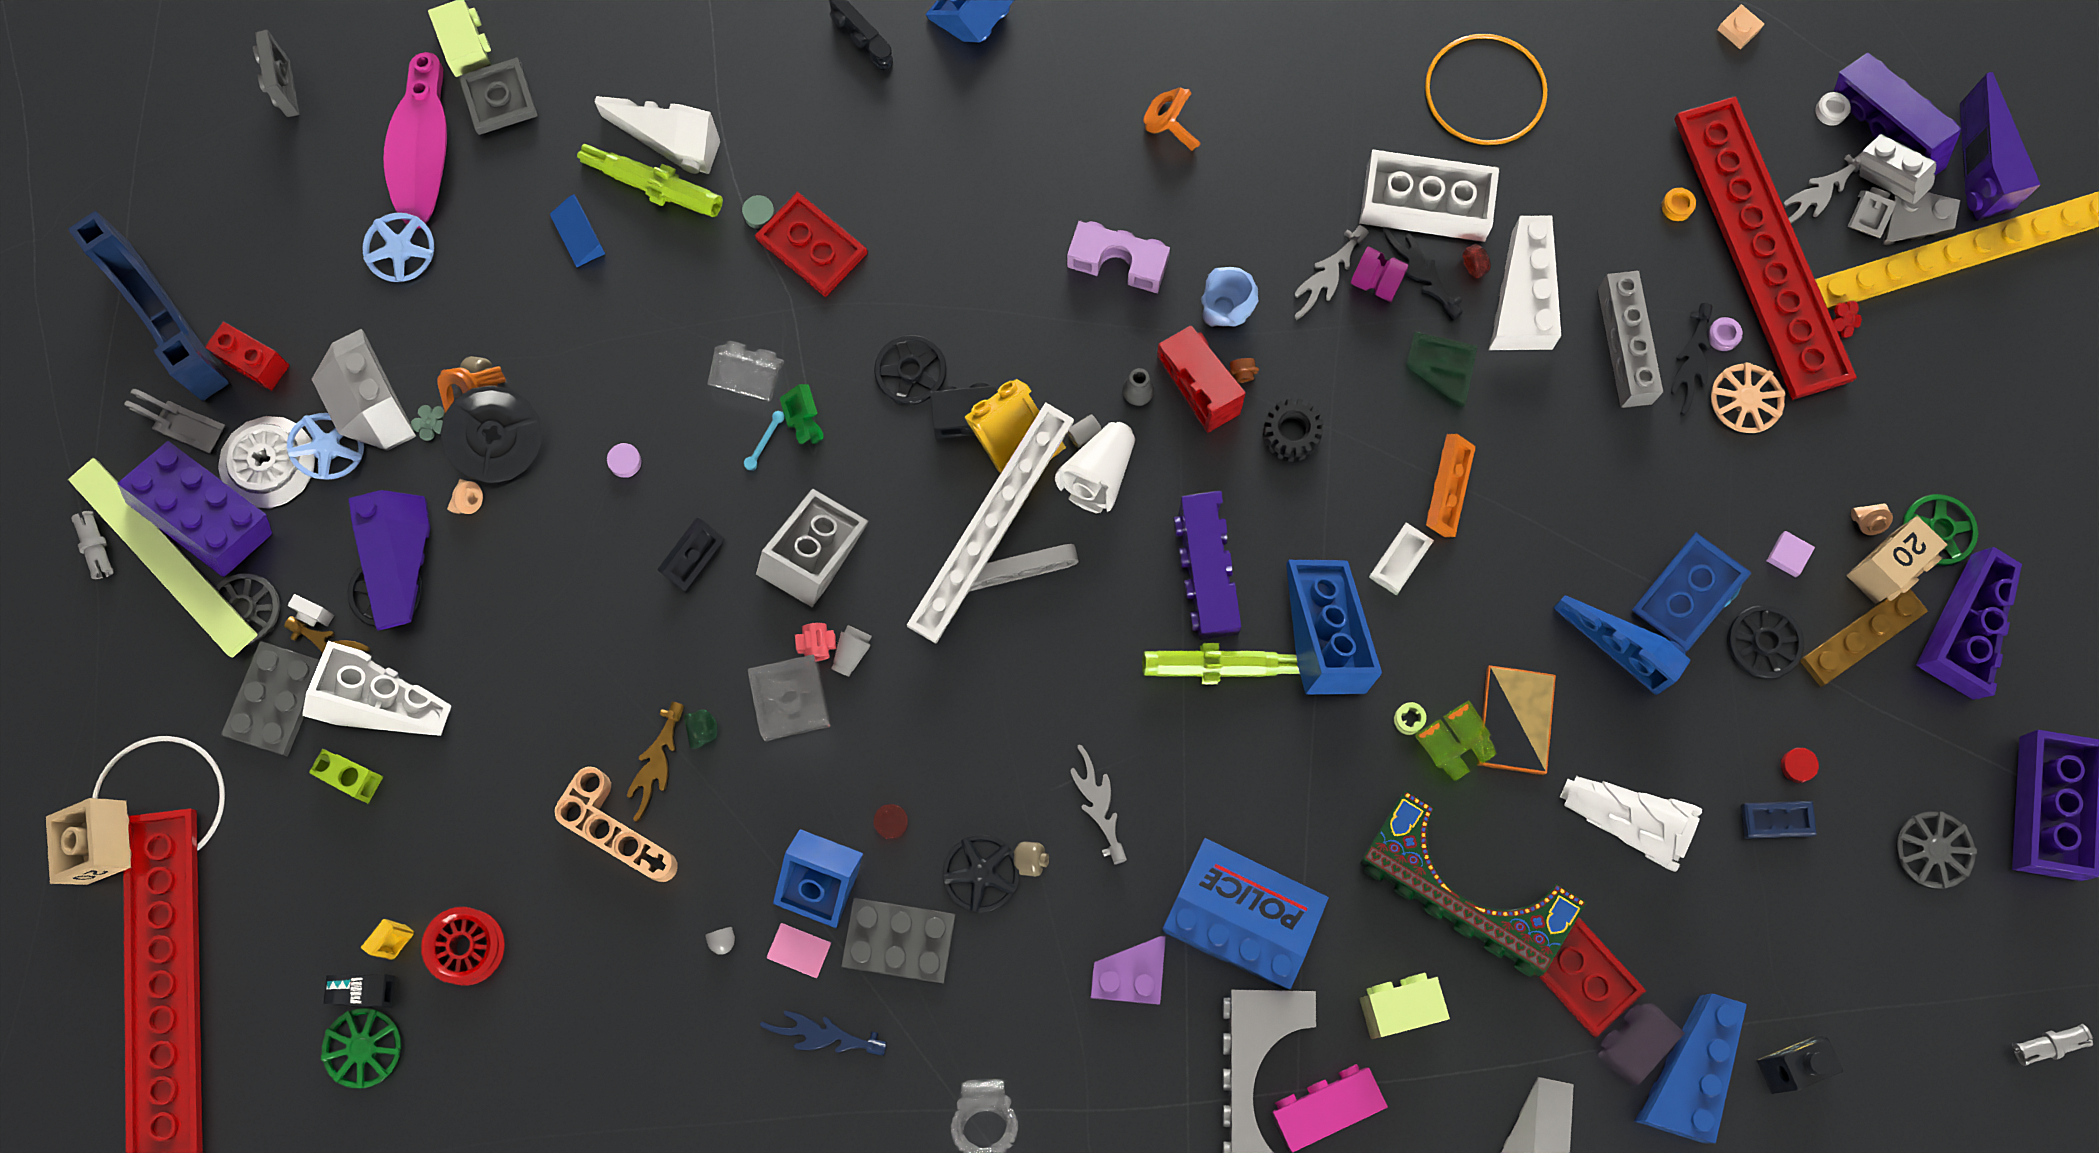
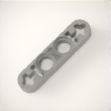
M1065 544L986 563L969 591L1071 567L1079 562L1076 547L1074 544Z

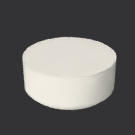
M1830 92L1820 99L1815 111L1821 122L1832 126L1838 125L1845 120L1850 113L1851 106L1849 100L1844 95Z

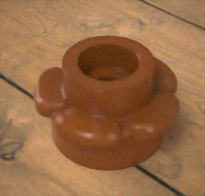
M1253 358L1237 359L1229 363V373L1235 378L1237 383L1254 380V375L1259 371Z

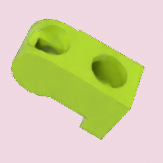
M323 748L309 771L315 777L367 804L370 802L383 776Z

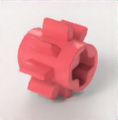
M825 623L803 625L802 634L795 635L796 651H798V654L804 653L806 661L826 660L830 658L829 650L837 649L834 630L827 631V624Z

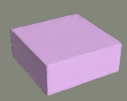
M1784 531L1776 542L1767 562L1796 578L1801 574L1815 547Z

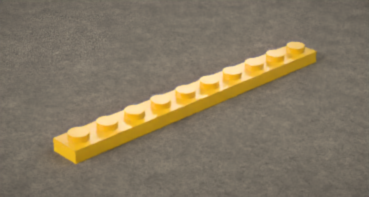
M2099 191L1815 279L1829 311L1835 309L1838 303L1847 304L1848 301L1858 302L2090 230L2099 227Z

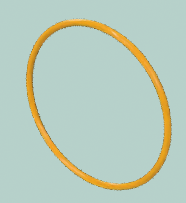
M1474 34L1451 42L1433 59L1426 76V98L1432 114L1448 132L1470 143L1498 145L1516 140L1536 125L1546 106L1547 83L1540 64L1523 46L1502 36ZM1494 39L1508 43L1523 52L1535 65L1542 82V102L1533 121L1521 132L1500 140L1470 138L1447 125L1433 105L1430 94V79L1436 63L1450 48L1468 40Z

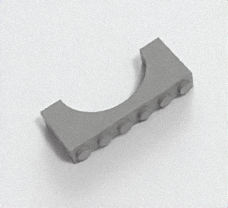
M1230 990L1229 998L1223 997L1222 1003L1223 1019H1229V1033H1223L1222 1038L1223 1055H1229V1069H1223L1222 1074L1223 1091H1229V1105H1223L1222 1110L1223 1127H1229V1142H1223L1222 1153H1274L1263 1139L1255 1119L1253 1108L1255 1078L1263 1058L1277 1041L1296 1030L1316 1027V991Z

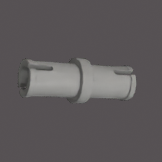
M92 511L82 512L84 520L80 518L79 513L73 515L71 519L74 522L80 540L78 548L80 553L85 555L91 578H103L101 571L105 572L106 577L112 575L114 571L111 568L105 551L107 543L105 538L100 536L94 513Z
M2081 1024L2078 1027L2057 1033L2051 1030L2043 1033L2040 1038L2014 1044V1049L2017 1050L2014 1052L2019 1063L2026 1066L2050 1057L2054 1060L2064 1057V1053L2084 1047L2093 1046V1041L2090 1039L2093 1038L2089 1029L2084 1024Z

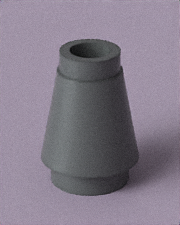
M1137 368L1133 370L1122 386V394L1130 404L1144 405L1154 395V386L1148 372L1144 369Z

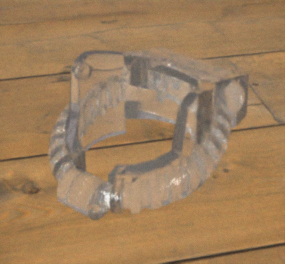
M989 1079L987 1082L968 1080L966 1083H962L963 1098L957 1101L959 1111L955 1112V1117L952 1118L953 1123H951V1134L953 1135V1141H955L954 1144L959 1146L958 1149L964 1151V1153H1005L1006 1149L1012 1146L1011 1143L1015 1142L1014 1138L1017 1137L1018 1133L1016 1131H1018L1019 1127L1017 1126V1116L1013 1114L1014 1110L1010 1109L1011 1098L1005 1096L1004 1081ZM983 1110L993 1111L1000 1115L1006 1123L1003 1137L990 1148H978L970 1143L963 1134L964 1126L968 1119L975 1113Z

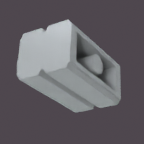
M1883 134L1879 135L1861 153L1860 164L1862 165L1860 166L1859 176L1912 204L1924 196L1934 184L1936 161L1922 156L1920 153Z

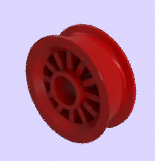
M454 907L437 915L426 928L421 944L422 958L431 974L441 981L456 985H473L487 979L498 968L505 949L504 935L496 920L487 913L470 907ZM450 927L453 931L452 934L447 931ZM481 929L484 931L483 933L477 935ZM443 936L447 938L446 942H441ZM467 937L470 942L469 950L465 954L459 955L457 944L462 938ZM487 940V945H481L480 942ZM440 947L446 948L445 951L440 953ZM480 950L486 951L484 957L479 954ZM449 957L446 963H444L443 960ZM474 958L479 961L477 965H475Z

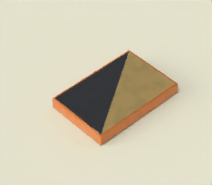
M1490 665L1487 667L1478 766L1540 775L1547 774L1556 675Z

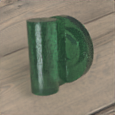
M701 709L684 715L690 748L702 747L703 744L711 742L716 738L718 731L717 722L711 713Z

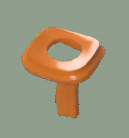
M1178 87L1158 95L1150 104L1143 118L1146 131L1155 134L1169 129L1191 151L1198 148L1201 143L1175 120L1184 103L1192 94L1191 91ZM1173 101L1169 109L1158 116L1161 107L1166 102Z
M499 366L475 373H470L464 368H452L442 370L437 378L445 412L454 402L452 384L459 386L464 394L472 388L490 385L498 386V384L506 382Z

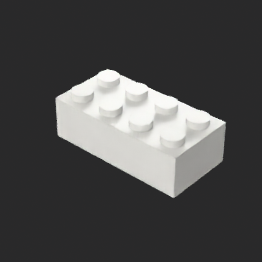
M1372 150L1366 170L1359 224L1485 242L1493 226L1499 168Z

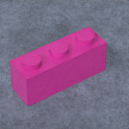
M1357 1064L1338 1073L1341 1078L1340 1080L1329 1085L1326 1079L1307 1087L1309 1094L1296 1099L1295 1095L1292 1094L1275 1102L1278 1109L1270 1112L1288 1152L1293 1153L1388 1108L1369 1067L1360 1070Z

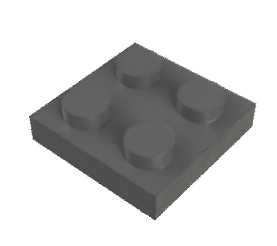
M268 30L255 32L257 45L253 46V52L257 63L261 67V73L258 74V82L262 91L268 92L273 105L279 107L286 117L299 115L289 58Z
M518 57L458 76L474 128L478 135L538 116L522 64Z

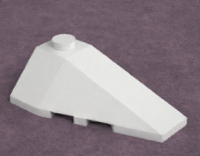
M596 96L595 104L603 118L674 162L685 171L694 174L699 173V171L707 174L710 173L720 144V138L711 112L680 104H670L669 109L659 108L655 102L646 101L643 107L637 106L628 99Z
M328 641L307 690L302 716L339 726L441 736L451 705L418 685L412 686L397 677L398 673L391 668L384 669L371 661V656L365 652Z

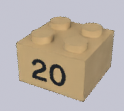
M1916 516L1891 533L1846 576L1875 604L1885 598L1892 601L1901 592L1905 593L1919 581L1917 577L1921 573L1927 572L1942 559L1938 553L1947 544L1926 523Z
M88 798L46 816L50 884L88 885L131 868V849L128 832L129 817L126 801Z

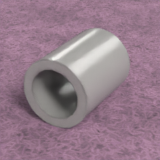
M1091 414L1071 426L1067 434L1074 446L1079 449L1100 432L1102 428Z

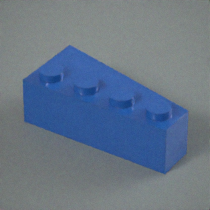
M1713 993L1699 996L1679 1034L1678 1042L1673 1051L1669 1053L1664 1063L1666 1065L1657 1082H1654L1648 1094L1649 1097L1643 1109L1639 1111L1635 1118V1122L1698 1142L1716 1144L1747 1004Z

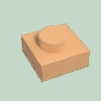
M1741 4L1720 24L1717 30L1741 49L1762 29L1764 23Z

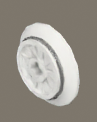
M264 416L247 421L231 433L221 449L218 465L221 481L257 508L270 509L283 505L299 495L305 489L311 477L299 471L288 456L287 439L296 423L284 417ZM303 428L296 434L293 447L312 442V439ZM313 454L296 456V459L303 467L314 472L316 457ZM268 456L270 457L269 462H263L262 464L259 463V460L261 458L265 459Z

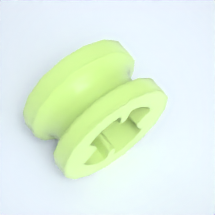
M1413 702L1403 704L1394 715L1396 728L1406 735H1413L1419 732L1426 722L1424 709L1419 704ZM1409 710L1415 713L1413 717L1418 716L1419 722H1414L1412 727L1406 726L1407 720L1402 721L1401 718Z

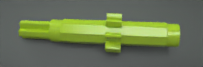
M583 144L581 151L577 154L580 162L602 170L604 174L614 177L616 180L646 191L645 195L650 196L649 201L661 206L664 205L665 201L669 203L674 202L711 217H716L721 210L723 199L720 195L680 179L679 175L675 174L676 169L665 164H661L660 169L657 167L652 168L625 156L607 153L587 144Z
M1203 643L1200 646V651H1144L1142 656L1144 676L1201 677V684H1218L1220 677L1277 676V674H1300L1296 654H1277V652L1219 651V643Z

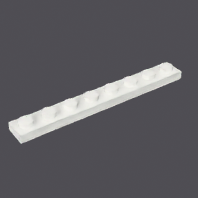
M1045 402L907 623V627L935 644L938 642L1074 422L1072 417Z

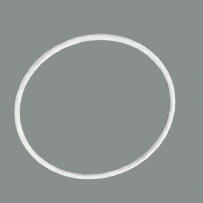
M172 736L147 738L128 746L118 753L101 773L92 798L98 799L101 785L114 764L125 754L144 744L158 741L178 742L197 750L207 759L216 774L220 797L215 820L206 836L197 844V851L200 850L215 832L225 804L223 778L213 758L197 744Z

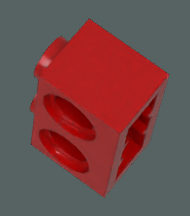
M224 321L204 347L220 362L270 391L274 389L290 366L276 351Z

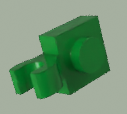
M798 384L779 399L788 427L796 428V438L799 444H803L811 439L812 444H816L823 439L821 428L812 420V417L817 415V410L809 385Z

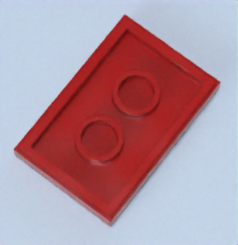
M798 191L755 234L758 242L824 297L868 254L866 247Z
M1579 917L1547 971L1539 977L1594 1038L1598 1037L1646 992V989Z

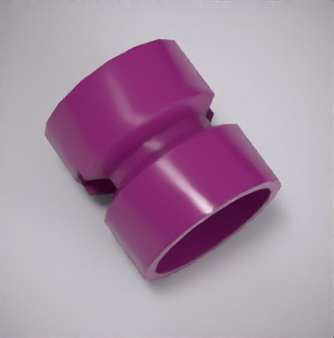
M1368 246L1350 284L1365 291L1372 288L1376 296L1392 302L1409 264L1395 258L1386 260L1384 253Z

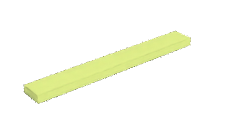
M92 458L68 479L228 656L233 658L258 635L162 530L125 503L117 485L118 482L98 460Z

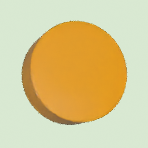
M1674 188L1664 197L1661 205L1662 211L1666 217L1673 221L1686 220L1696 207V199L1689 190Z

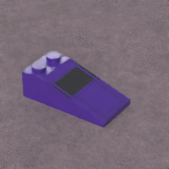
M1989 72L1984 75L1960 102L1965 194L1967 196L1968 208L1973 211L1977 221L2014 211L2041 185L1993 72Z

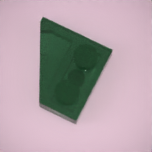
M1414 332L1406 366L1458 406L1464 407L1467 401L1478 346Z

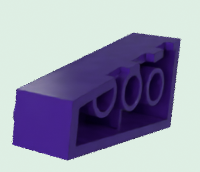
M1221 491L1182 496L1178 517H1173L1176 537L1182 536L1184 547L1179 548L1181 568L1187 567L1189 576L1188 580H1184L1185 594L1187 600H1193L1194 611L1190 612L1191 628L1193 632L1198 631L1199 640L1239 635L1241 630L1235 583L1230 582L1229 579L1233 575L1231 553H1229V550H1224V545L1227 544L1226 519H1219L1218 517L1220 504L1223 503Z
M1995 547L1971 554L1916 666L1972 700L1994 696L1997 683H1994L1996 670L2001 668L2003 654H2000L2003 636L2008 634L2010 622H2007L2010 606L2014 605L2022 564Z

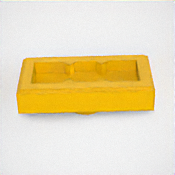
M383 919L361 948L369 955L392 960L395 959L411 939L414 931L404 924Z

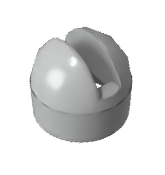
M732 927L705 935L708 947L716 954H726L734 945L735 936Z

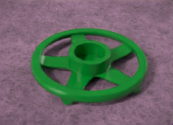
M1941 494L1922 497L1914 502L1904 514L1903 525L1918 516L1947 544L1945 549L1952 559H1941L1936 565L1948 566L1963 561L1973 552L1977 544L1978 526L1972 512L1962 502L1953 497ZM1937 500L1934 518L1929 519L1914 513L1923 503ZM1947 501L1960 507L1966 513L1969 520L1954 522L1952 518L1948 517ZM1972 530L1971 543L1962 554L1955 544L1953 537L1958 533Z

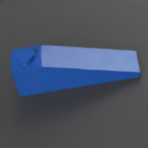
M1566 595L1553 607L1655 695H1658L1674 684L1691 661L1685 655V650L1678 643L1668 641L1660 635Z

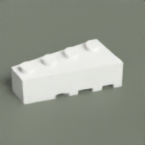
M1520 216L1512 231L1489 350H1552L1561 337L1552 216Z

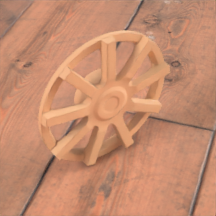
M1745 362L1744 364L1726 368L1716 378L1712 386L1711 402L1716 415L1725 425L1739 432L1757 433L1770 428L1781 417L1784 409L1785 391L1782 390L1780 383L1773 376V372L1751 363ZM1744 370V385L1734 377L1733 372ZM1751 371L1763 376L1755 386L1751 384ZM1724 378H1727L1736 388V391L1718 388ZM1767 380L1775 389V391L1760 392V388ZM1717 395L1732 397V403L1719 409ZM1777 397V409L1764 403L1762 400ZM1734 408L1740 411L1736 424L1726 419L1723 414ZM1757 408L1765 410L1773 417L1763 424ZM1751 412L1756 427H1742L1746 413Z

